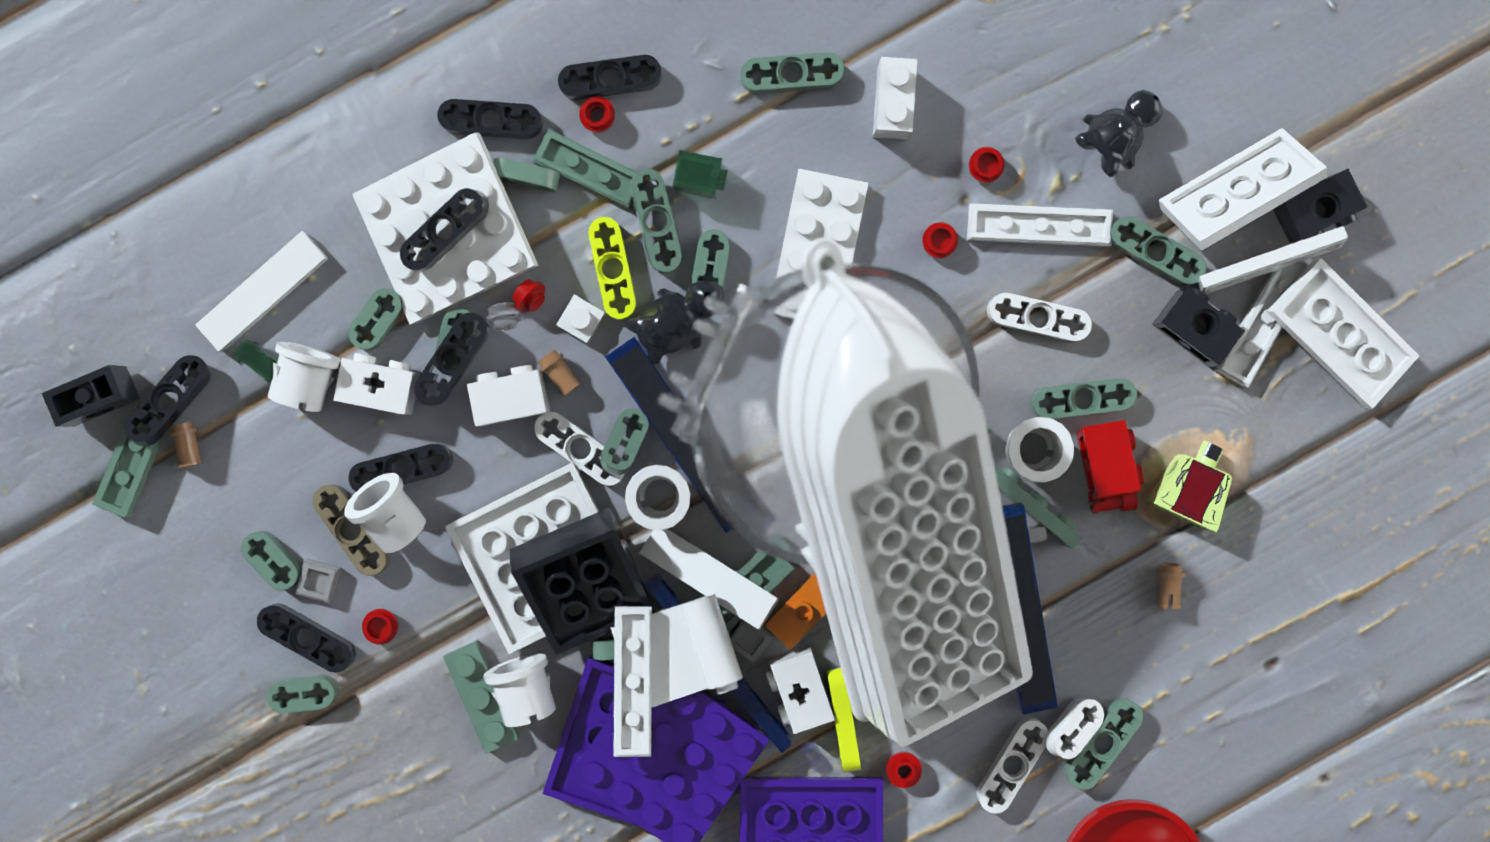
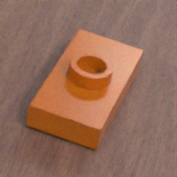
M814 573L765 623V626L790 650L826 614L817 576Z

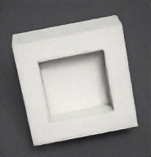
M574 294L556 325L582 341L589 343L606 313Z

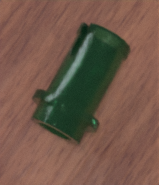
M245 340L234 353V356L238 358L237 363L240 365L246 364L264 378L267 383H270L274 375L273 363H277V361L262 351L257 341Z

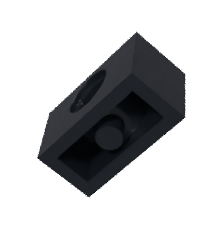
M1348 168L1320 181L1277 206L1273 211L1289 243H1293L1325 233L1323 229L1335 224L1336 228L1358 220L1355 213L1367 208V205ZM1317 201L1321 202L1325 207L1326 213L1324 218L1318 216L1315 211Z
M1193 287L1191 289L1177 290L1152 325L1206 366H1219L1245 330L1237 325L1239 320L1233 314L1224 309L1218 311L1208 303L1210 298L1202 291ZM1198 315L1206 321L1207 326L1203 334H1199L1194 328V319Z
M107 365L41 393L55 427H75L140 399L127 366Z

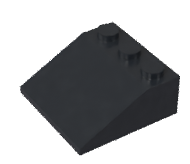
M610 507L509 549L511 573L556 655L612 632L611 628L615 627V607H652V614L655 613L654 606L630 549Z

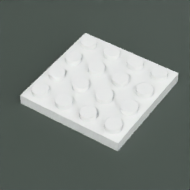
M475 132L352 194L392 286L401 298L402 308L410 325L422 322L539 266L501 179L497 174L482 136L479 133ZM469 188L484 193L489 202V210L486 217L432 268L425 271L410 270L404 266L400 259L402 244L456 192ZM466 198V209L460 214L453 213V211H451V214L459 218L464 212L475 213L476 210L473 205L476 199ZM444 219L437 224L436 233L443 241L449 239L452 235L453 227L448 220ZM430 242L424 248L414 247L416 255L413 260L423 261L422 252L428 246L436 247V249H438V246Z
M573 462L445 526L508 654L545 637L541 626L511 573L509 549L599 512L577 466Z

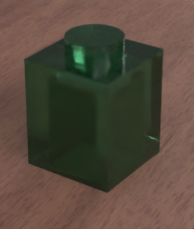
M679 150L672 185L674 191L716 199L717 190L724 191L728 174L727 169H722V158Z

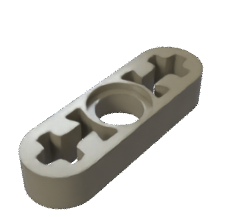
M331 484L320 487L313 496V507L356 569L367 576L383 572L390 563V553L383 552L362 527L357 539L350 540L346 538L342 528L348 519L343 515L335 522L333 517L339 515L333 506L327 508L324 506V502L327 500L326 492L329 495L337 494L339 499L335 501V505L340 512L344 511L348 501L351 499L350 495L339 485ZM368 537L371 543L364 546L370 553H379L380 557L376 560L378 567L374 564L367 566L364 562L368 558L365 550L360 548L355 551L353 546L361 544Z

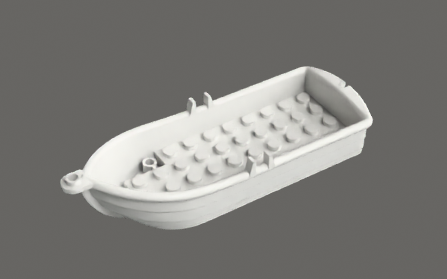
M819 239L810 243L802 254L801 266L808 292L797 312L788 337L778 391V420L782 452L802 523L795 526V530L808 542V547L801 549V552L816 572L855 718L861 722L870 721L890 740H894L901 747H906L1028 682L1032 677L1033 671L988 431L979 400L959 369L939 348L923 324L901 303L884 291L860 279L846 275L839 248L828 240Z

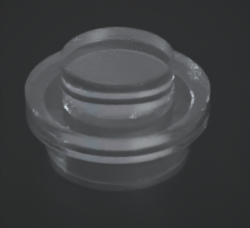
M512 302L492 305L488 308V316L486 317L489 327H493L499 332L514 329L516 323L522 320L521 312L516 309V304Z

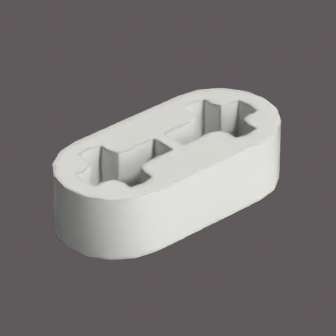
M1082 697L1070 702L1046 734L1045 743L1048 751L1054 756L1064 759L1075 758L1100 728L1104 720V711L1101 704L1096 700ZM1083 708H1088L1086 714L1088 715L1089 719L1087 721L1083 720ZM1062 735L1067 736L1065 739L1068 744L1066 748L1062 747L1063 742L1060 739Z

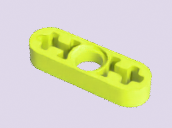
M600 217L591 223L588 235L603 305L607 314L612 318L625 320L635 313L637 300L620 226L615 220L609 217ZM602 225H607L609 230H615V234L610 236V244L612 249L619 246V253L607 252L599 257V250L606 251L603 240L596 238V233L601 232ZM617 259L621 261L623 272L618 278L609 279L604 275L603 265L607 260ZM627 281V288L620 287L624 299H630V304L625 306L624 313H619L618 309L611 308V303L616 301L615 291L611 289L607 292L606 285L614 286Z
M841 668L826 670L843 773L861 770L852 708Z

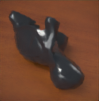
M1143 89L1136 91L1127 100L1125 109L1113 108L1099 115L1087 114L1083 121L1089 125V129L1086 132L1080 133L1075 140L1085 150L1097 149L1102 155L1101 168L1105 174L1113 177L1117 174L1121 164H1125L1128 169L1135 166V154L1141 147L1144 138L1143 128L1153 126L1160 120L1163 114L1162 103L1159 97L1150 91Z
M697 281L690 285L685 297L680 293H675L665 288L660 289L657 293L660 298L650 303L639 316L628 319V330L637 334L640 343L647 349L648 360L652 364H658L664 355L681 350L690 342L693 349L701 346V324L699 319L710 318L719 312L724 299V290L721 285L712 281Z

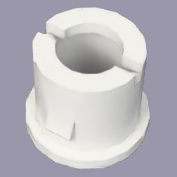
M277 342L275 351L279 353L277 363H273L274 375L268 392V398L298 409L301 402L303 403L302 408L305 411H321L327 390L334 380L332 377L333 369L340 368L341 359L325 351L301 344Z
M1034 417L1023 421L1010 432L1007 438V445H1005V454L1010 465L1020 476L1032 482H1048L1059 478L1068 470L1073 460L1074 444L1070 433L1061 423L1051 418ZM1029 433L1040 435L1045 440L1047 449L1053 451L1052 457L1045 456L1036 464L1023 462L1020 455V443L1023 437Z
M652 465L642 468L632 476L626 487L625 503L628 513L637 524L647 529L661 531L675 526L684 518L690 506L691 494L687 481L678 471L669 466ZM660 479L666 480L672 485L675 484L678 489L676 491V500L669 509L660 511L651 508L649 505L644 508L642 507L641 501L645 500V490L652 481Z
M385 473L363 485L351 497L344 509L345 517L351 523L359 524L385 553H393L410 544L418 537L426 523V519L421 511L402 489L403 480L395 473Z
M538 653L517 657L498 664L484 673L485 683L493 687L494 692L491 694L498 703L505 726H524L531 723L529 716L536 715L539 721L556 710L550 688V675L544 669L548 665L545 654Z

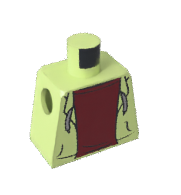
M1203 441L1196 458L1177 454L1155 484L1145 502L1198 527L1217 533L1232 481L1231 475L1216 469L1224 449Z

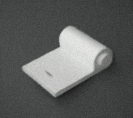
M716 593L652 614L651 708L707 688H716L717 694L738 688L737 681L742 679L743 676ZM612 627L611 630L615 640V627Z

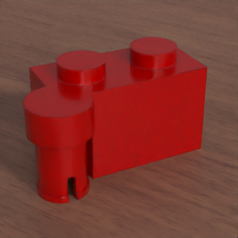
M1126 420L1082 427L1076 433L1088 489H1095V492H1088L1089 503L1101 501L1090 506L1092 514L1120 509L1121 512L1137 510V493L1141 491L1140 485L1144 484V476L1141 465L1139 463L1135 464L1132 450L1136 449V440L1133 430L1127 429Z

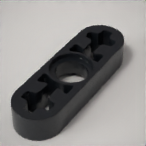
M645 54L568 65L559 73L558 85L564 96L568 99L583 100L594 96L605 97L652 90L660 83L662 71L659 62L653 56ZM648 64L650 70H655V73L650 74V80L643 81L640 75L630 76L632 84L626 85L627 76L623 68L624 66H629L630 73L640 72L641 65ZM613 68L620 73V81L617 85L606 87L600 82L601 73L605 69ZM594 71L593 78L597 89L591 90L590 82L579 84V90L573 91L570 85L565 84L571 81V75L577 74L580 80L590 79L588 72Z
M449 99L440 105L437 112L440 125L452 134L471 135L476 132L481 134V136L532 139L538 136L543 128L541 114L534 106L529 104ZM454 108H458L462 115L472 116L471 108H476L473 113L475 127L470 128L472 123L468 119H458L456 125H453L446 118L447 114H453ZM496 110L499 112L500 122L495 128L487 129L482 126L481 117L485 111ZM506 111H511L510 116L512 119H523L524 114L529 113L530 117L535 120V124H530L528 130L524 131L519 123L509 122L511 129L506 130L508 125Z
M469 188L456 192L402 244L400 259L404 266L410 270L425 271L432 268L486 217L489 210V202L484 193ZM466 198L476 199L473 205L476 210L475 213L464 212L459 218L451 214V211L460 214L466 209ZM444 219L448 220L453 227L451 237L445 241L441 240L436 233L437 224ZM430 242L438 246V249L428 246L421 254L424 258L423 261L413 260L416 255L414 247L424 248Z
M465 313L456 320L415 382L414 394L419 402L424 405L436 406L446 401L489 336V324L484 317L475 313ZM477 320L479 322L477 329L481 332L478 337L471 335L466 341V345L472 346L468 353L463 346L452 343L455 336L458 340L462 341L467 334V330L463 328L466 322L473 324ZM449 349H456L462 357L460 366L454 370L447 369L442 362L444 353ZM436 366L441 373L452 378L449 382L442 378L437 385L440 395L427 398V389L424 388L426 382L434 383L438 378L439 374L432 372Z
M187 355L180 358L128 416L124 424V430L126 435L136 445L146 447L155 444L204 389L210 380V370L205 362L195 355ZM187 368L191 370L197 368L199 376L196 379L192 376L187 378L184 372ZM177 381L180 385L183 384L187 391L183 393L181 389L173 383ZM167 392L176 393L178 401L174 407L162 409L158 406V400L161 395ZM151 408H153V410L160 417H163L161 421H159L156 418V416L153 417L151 415V413L149 412ZM139 423L148 424L151 431L148 434L144 432L139 433L136 426Z
M436 443L360 462L351 468L348 475L349 484L357 492L366 484L364 482L360 483L358 476L364 473L363 468H366L368 473L381 471L382 468L379 463L383 462V473H392V464L398 458H403L410 464V473L406 478L402 479L403 485L442 475L449 471L453 464L452 452L447 446ZM434 449L436 454H443L444 461L439 463L440 469L436 470L435 465L422 466L420 469L423 474L418 475L419 465L413 456L415 453H418V460L430 458Z
M275 603L263 608L257 616V627L263 635L329 672H341L351 666L355 660V647L349 640L284 604ZM278 612L281 614L279 617L280 622L287 626L293 624L294 621L297 624L291 630L282 625L272 628V620L268 618V615ZM309 628L314 632L316 640L312 647H303L298 642L297 636L300 629ZM326 638L328 642L324 646L330 650L341 647L343 649L341 655L346 659L334 663L332 661L334 657L332 653L323 650L318 655L316 651L323 645Z

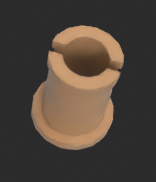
M554 349L539 360L538 363L542 367L540 369L541 373L543 371L547 373L564 397L580 385L581 381L577 379L562 359L563 353L558 354Z
M193 421L172 425V433L168 434L169 437L173 436L179 468L203 463L195 435L198 427L194 428Z
M1161 563L1160 569L1156 571V575L1160 576L1158 607L1169 609V595L1171 594L1172 609H1181L1182 577L1186 576V572L1182 571L1181 564Z

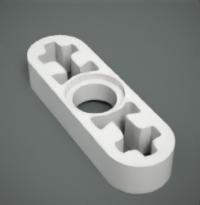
M998 294L989 301L987 306V315L996 325L1064 341L1075 342L1082 340L1088 336L1092 327L1089 315L1083 310L1016 294ZM1007 300L1009 308L1020 310L1022 309L1021 303L1026 304L1021 316L1022 324L1017 323L1019 315L1008 314L1004 319L1000 318L1001 313L995 310V306ZM1035 307H1041L1048 313V322L1042 328L1035 327L1030 322L1029 315ZM1056 311L1061 312L1058 317L1060 320L1069 321L1076 316L1077 323L1082 325V330L1075 331L1071 335L1069 327L1058 325L1056 326L1057 332L1052 331L1057 320Z
M557 412L543 413L537 418L534 429L538 439L571 463L573 462L575 466L603 485L611 486L619 483L624 478L626 472L617 477L611 475L606 479L602 476L604 469L597 463H594L592 469L587 466V463L595 458L598 448L603 451L605 445ZM554 419H557L559 421L557 428L564 434L568 433L569 428L575 431L574 434L566 439L563 449L558 446V443L563 440L555 434H551L549 437L544 434L546 432V427L543 426L545 420L552 422ZM578 438L587 440L591 447L590 454L584 459H578L571 453V444ZM610 454L613 456V460L617 462V465L621 460L624 461L618 454Z
M1026 717L1016 724L977 788V798L986 811L997 814L1009 807L1044 751L1048 729L1040 720ZM1036 726V732L1040 737L1037 741L1031 739L1027 743L1025 749L1030 752V755L1026 757L1020 749L1014 748V745L1018 743L1023 747L1027 740L1023 732L1026 728L1033 730ZM1009 756H1018L1022 760V768L1016 774H1007L1003 770V763ZM999 773L1005 781L1012 784L1010 787H1007L1003 782L999 789L1002 799L1000 801L994 799L991 803H988L989 798L986 792L988 789L991 791L997 789L1000 781L995 776Z

